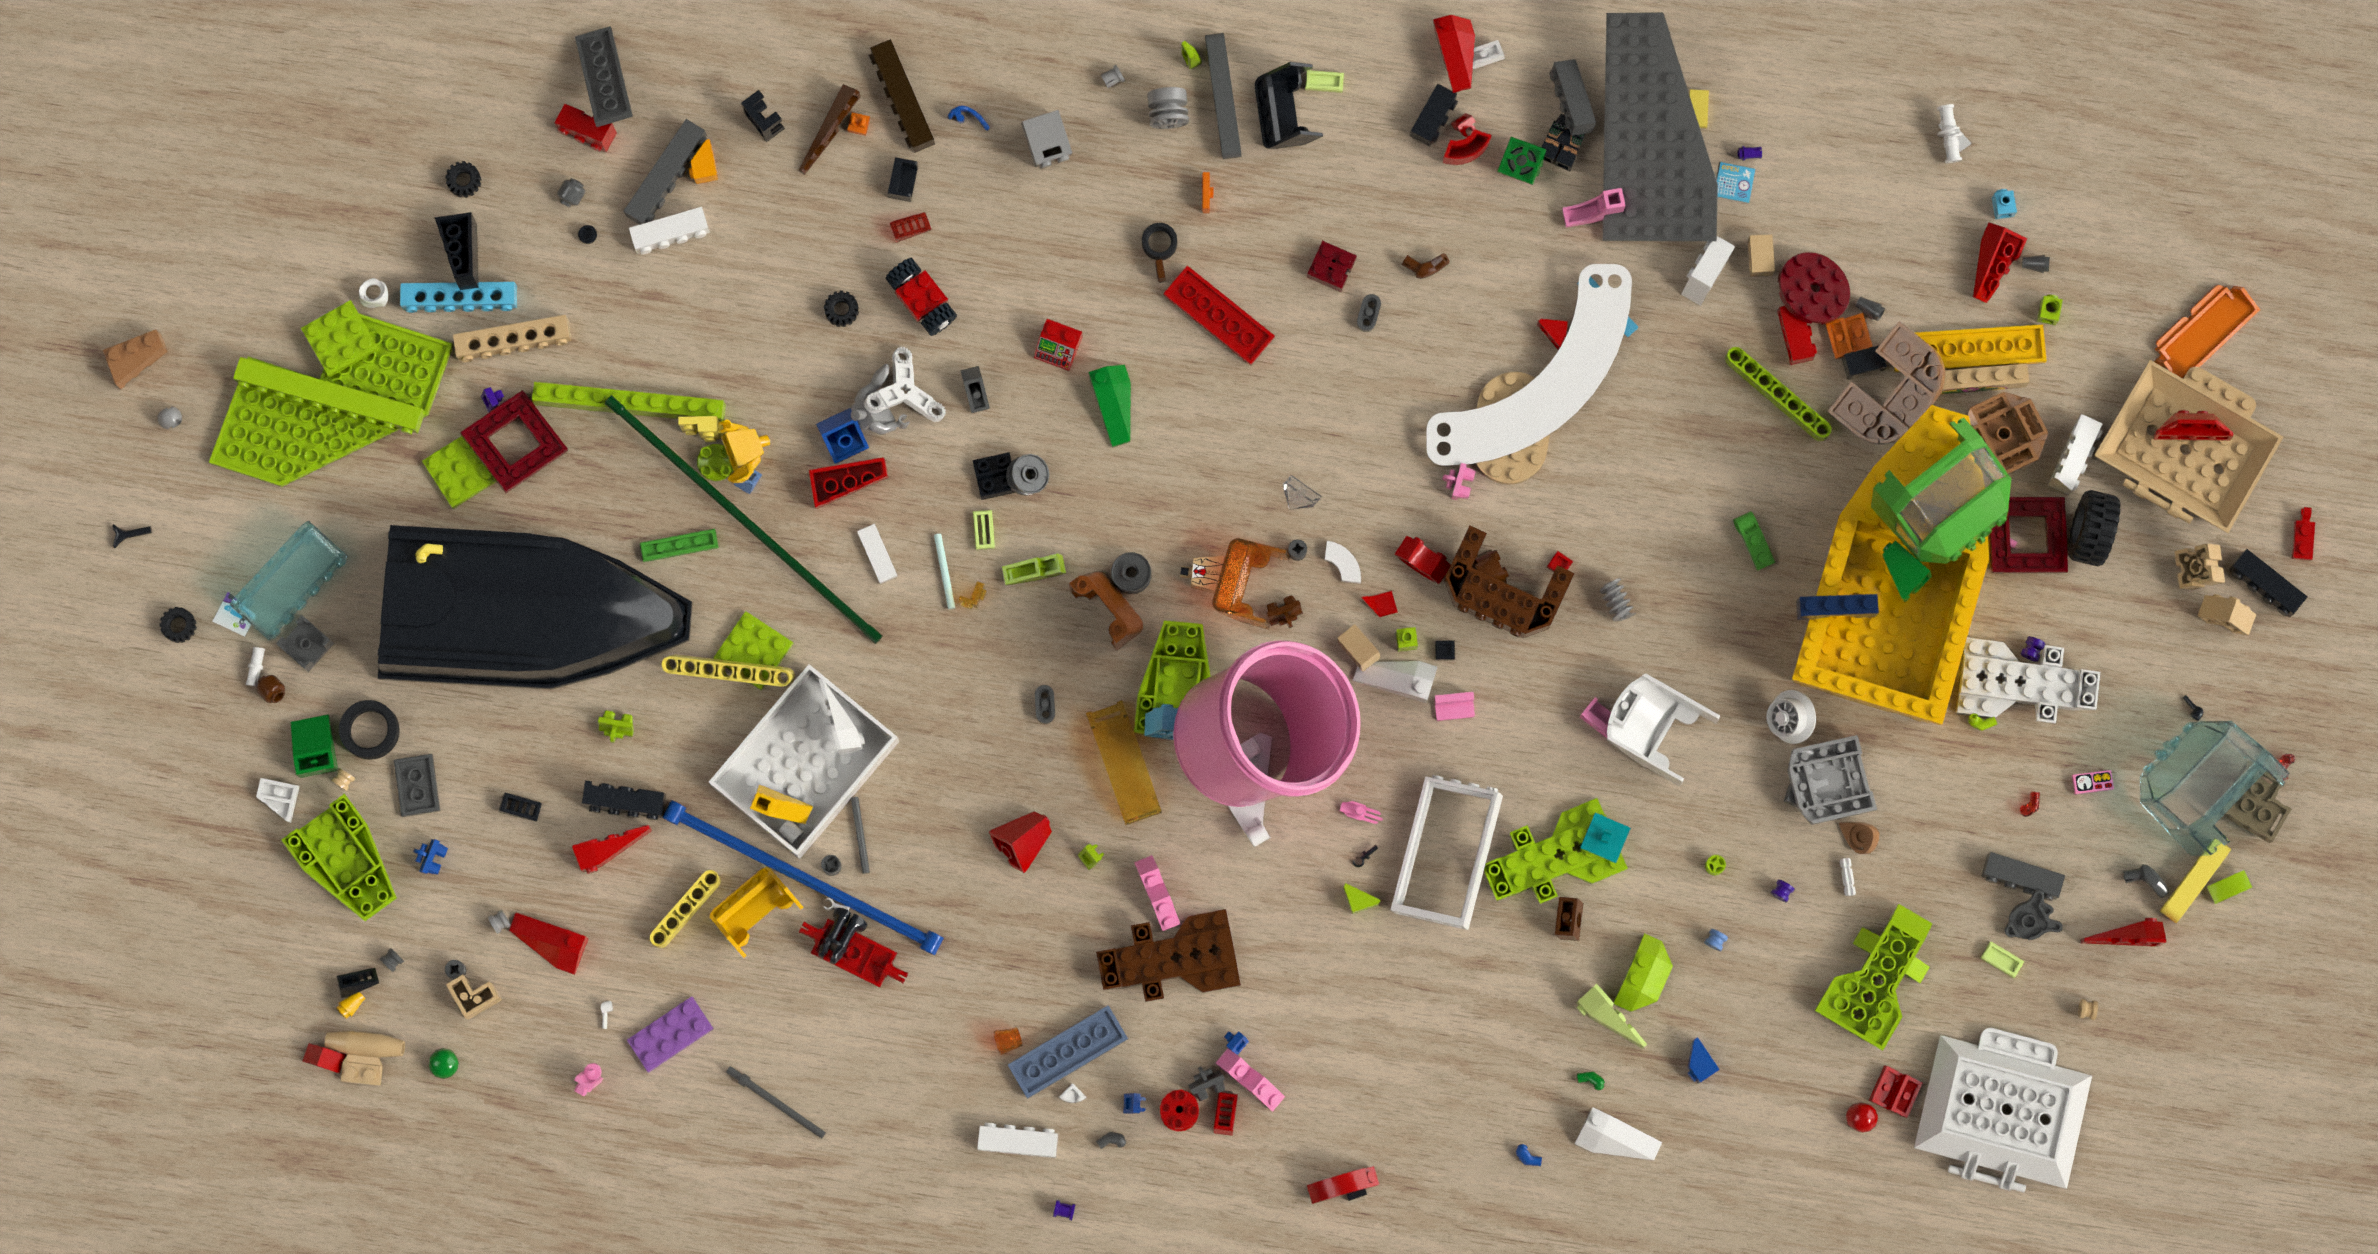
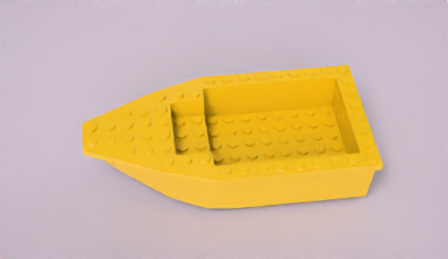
M1931 405L1874 465L1838 516L1816 596L1877 594L1879 613L1876 617L1870 618L1831 616L1808 620L1791 681H1794L1793 683L1889 713L1892 712L1906 716L1919 722L1943 724L1989 561L1988 536L1985 537L1984 543H1976L1975 550L1970 551L1966 548L1962 551V555L1954 562L1952 560L1947 564L1921 562L1931 571L1932 577L1916 594L1911 593L1909 595L1910 598L1904 602L1883 559L1882 554L1884 552L1882 550L1889 542L1893 543L1896 540L1910 554L1912 553L1871 508L1873 488L1878 482L1883 483L1887 479L1884 475L1889 470L1905 487L1960 444L1958 433L1950 426V422L1954 421L1958 424L1959 419L1965 418L1970 424L1969 416ZM1971 454L1916 495L1900 512V515L1920 543L1936 526L1984 490L1979 464L1977 461H1972L1973 456ZM1898 524V530L1918 551L1917 547L1914 545V543L1911 541V539L1908 537L1905 531Z

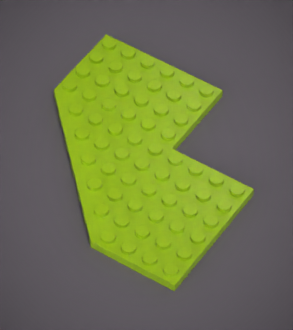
M360 314L379 350L332 377H329L325 369H323L320 380L416 406L424 410V417L428 416L452 352L453 343ZM248 356V358H247V359H250V360H253V361H257V362L264 363V364H267V365H271V366H274V367H278V368H282V369H285V370H289V369H286V368H283V367H280V366H277V365H273V364H270V363H267V362H264V361H261V360H258V359H255V358H252V357H249V356ZM237 385L209 463L283 487L400 429L394 427V430L383 427V424L378 422L375 425L365 422L364 418L352 419L343 412L335 414L329 412V408L321 407V409L311 407L310 403L307 402L299 404L292 401L290 397L285 396V399L274 396V393L269 391L264 394L256 391L254 387L249 386L247 389Z

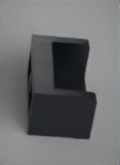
M895 157L888 189L889 198L911 202L919 167L917 161Z
M1880 345L1843 355L1841 359L1847 379H1852L1854 375L1878 369L1884 371L1886 369L1885 359L1875 352Z

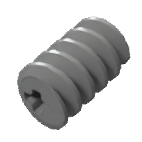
M1621 578L1608 582L1600 590L1601 594H1606L1603 597L1604 601H1609L1606 606L1612 608L1609 613L1612 615L1616 614L1612 618L1613 621H1622L1636 614L1630 613V610L1634 608L1633 606L1626 605L1631 600L1623 598L1627 595V592L1620 591L1624 588V585H1617Z

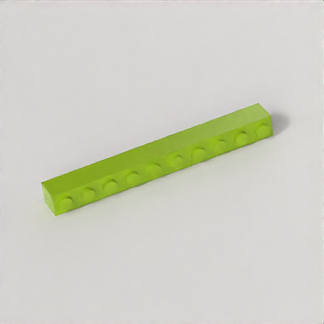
M243 357L239 358L233 377L238 383L237 385L248 389L251 386L256 388V391L264 394L269 391L278 398L285 399L286 396L299 404L307 402L310 403L311 407L321 409V407L329 408V412L335 414L343 412L352 419L364 418L365 422L374 425L378 422L383 424V427L394 430V427L401 429V432L409 435L419 433L425 414L422 408Z
M534 382L532 401L537 406L614 413L604 404L612 395L632 415L678 419V417L717 416L719 422L724 421L726 404L724 400Z

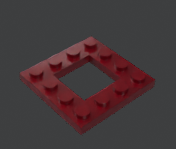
M523 390L460 432V435L505 494L568 451V448ZM519 417L540 446L510 466L490 441L489 437Z
M2009 497L2007 520L2000 526H1994L1989 534L1991 574L2068 573L2065 497ZM2009 517H2045L2047 553H2011Z

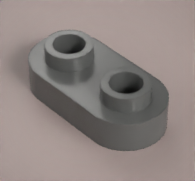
M1369 294L1362 301L1357 326L1363 332H1370L1376 326L1381 308V300L1377 295ZM1372 302L1375 306L1370 308L1368 303ZM1368 320L1370 324L1366 326L1363 324V321Z
M1041 685L1035 691L1036 717L1042 724H1049L1055 718L1054 691L1048 685ZM1044 692L1048 694L1046 699L1041 697V694ZM1045 711L1049 712V717L1047 718L1042 716V713Z

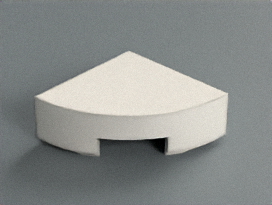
M1073 1083L1059 1096L1060 1099L1068 1103H1078L1087 1098Z

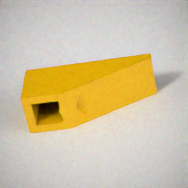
M760 784L750 806V809L767 816L806 824L813 808L812 805Z

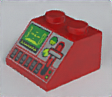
M1046 319L1039 337L1034 359L1070 371L1083 338L1082 331Z

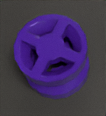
M1778 879L1776 888L1772 889L1770 893L1777 899L1787 903L1789 900L1788 896L1794 892L1795 888L1785 881Z

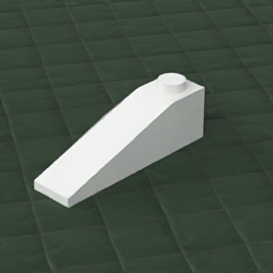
M1421 661L1375 662L1363 672L1357 666L1353 681L1427 703L1437 666Z
M1594 1107L1590 1109L1575 1142V1145L1592 1153L1647 1160L1655 1159L1662 1142Z

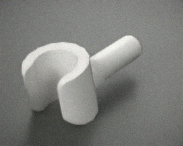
M826 898L825 900L831 901L832 906L829 908L823 906L828 911L836 908H844L848 911L850 907L834 903L831 898Z
M611 1001L601 1004L603 1016L602 1029H607V1012L613 1011Z

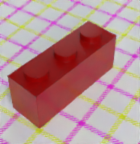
M1785 306L1779 307L1777 314L1790 365L1813 361L1815 354H1817L1815 343L1811 342V326L1796 318Z

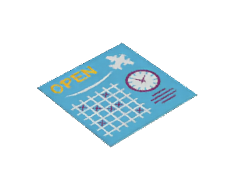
M1720 162L1717 177L1718 197L1749 203L1755 169Z

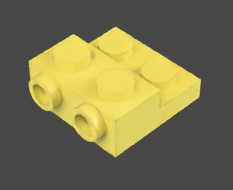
M717 416L678 417V424L686 435H697L698 432L701 439L705 440V442H716V439H721L724 433L720 432L724 428L719 424Z

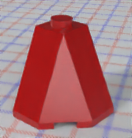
M1033 811L990 830L989 834L999 852L1002 851L1009 858L1008 863L1013 868L1025 873L1052 833L1048 817Z

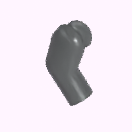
M1109 1132L1096 1141L1101 1149L1110 1143L1116 1144L1119 1148L1126 1145L1124 1135L1115 1132Z

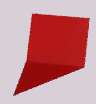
M1392 591L1361 597L1379 617L1398 613Z

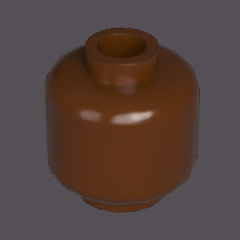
M263 676L258 680L256 691L265 702L278 703L284 698L285 686L276 676Z

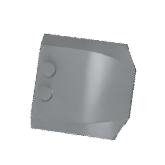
M1858 735L1801 747L1791 751L1788 775L1796 806L1811 825L1877 810L1874 795L1869 789L1862 763V750Z

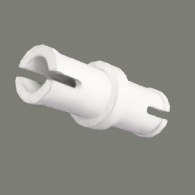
M253 647L251 662L248 663L249 672L246 685L255 687L258 685L260 671L263 670L262 661L265 651L263 648Z

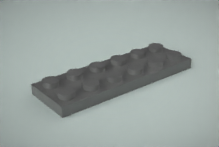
M611 26L575 36L596 127L633 117Z

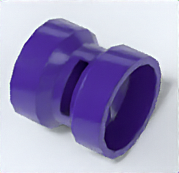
M2028 636L2026 640L2027 645L2022 649L2021 656L2038 662L2040 651L2044 649L2046 643L2038 638Z

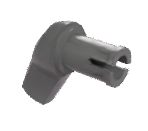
M2142 864L2138 869L2123 871L2125 883L2143 880L2160 898L2165 897L2169 893V888L2163 879L2148 865Z

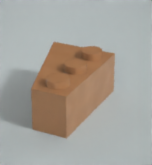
M157 329L103 350L114 382L120 389L125 387V384L131 379L140 375L139 373L147 366H151L168 352L163 337Z

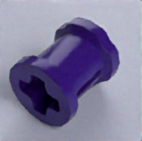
M1056 1200L1053 1217H1065L1072 1221L1076 1204L1070 1205Z

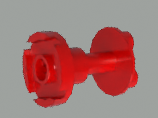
M1182 1089L1168 1093L1162 1099L1160 1105V1115L1164 1125L1170 1130L1183 1132L1192 1128L1199 1116V1106L1196 1098L1191 1093ZM1177 1108H1179V1109L1182 1108V1109H1183V1112H1182V1113H1177V1112H1176V1109H1177Z

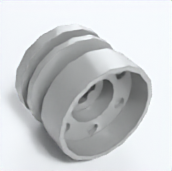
M1164 87L1148 92V107L1154 109L1149 112V117L1151 118L1150 126L1152 128L1173 129L1189 124L1188 109L1184 108L1187 105V92L1185 89Z

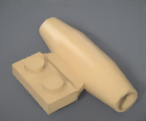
M356 1031L327 1032L325 1048L348 1054L342 1064V1082L381 1085L383 1066L380 1058L403 1056L405 1041L374 1033Z

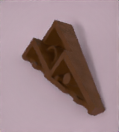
M844 84L842 85L799 168V171L804 175L838 134V125L861 97L858 90Z

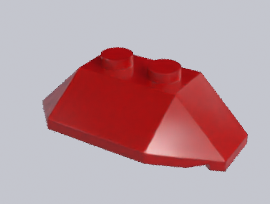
M2186 410L2174 413L2153 435V440L2231 441L2233 438V432L2215 414H2209L2208 411L2189 413Z

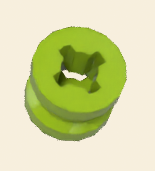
M1712 855L1705 863L1706 871L1714 876L1721 874L1726 867L1725 859L1720 855Z

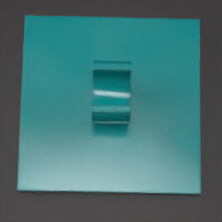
M1595 813L1580 848L1616 863L1631 828Z

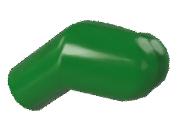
M1593 1071L1577 1073L1578 1083L1590 1082L1594 1085V1089L1598 1091L1604 1088L1605 1081Z

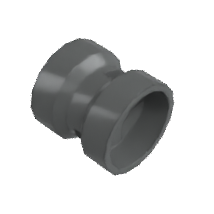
M827 855L822 859L821 867L827 875L835 876L841 871L842 864L835 855Z

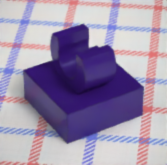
M491 387L484 389L481 394L488 412L497 408L499 402L504 397L501 390L493 393Z

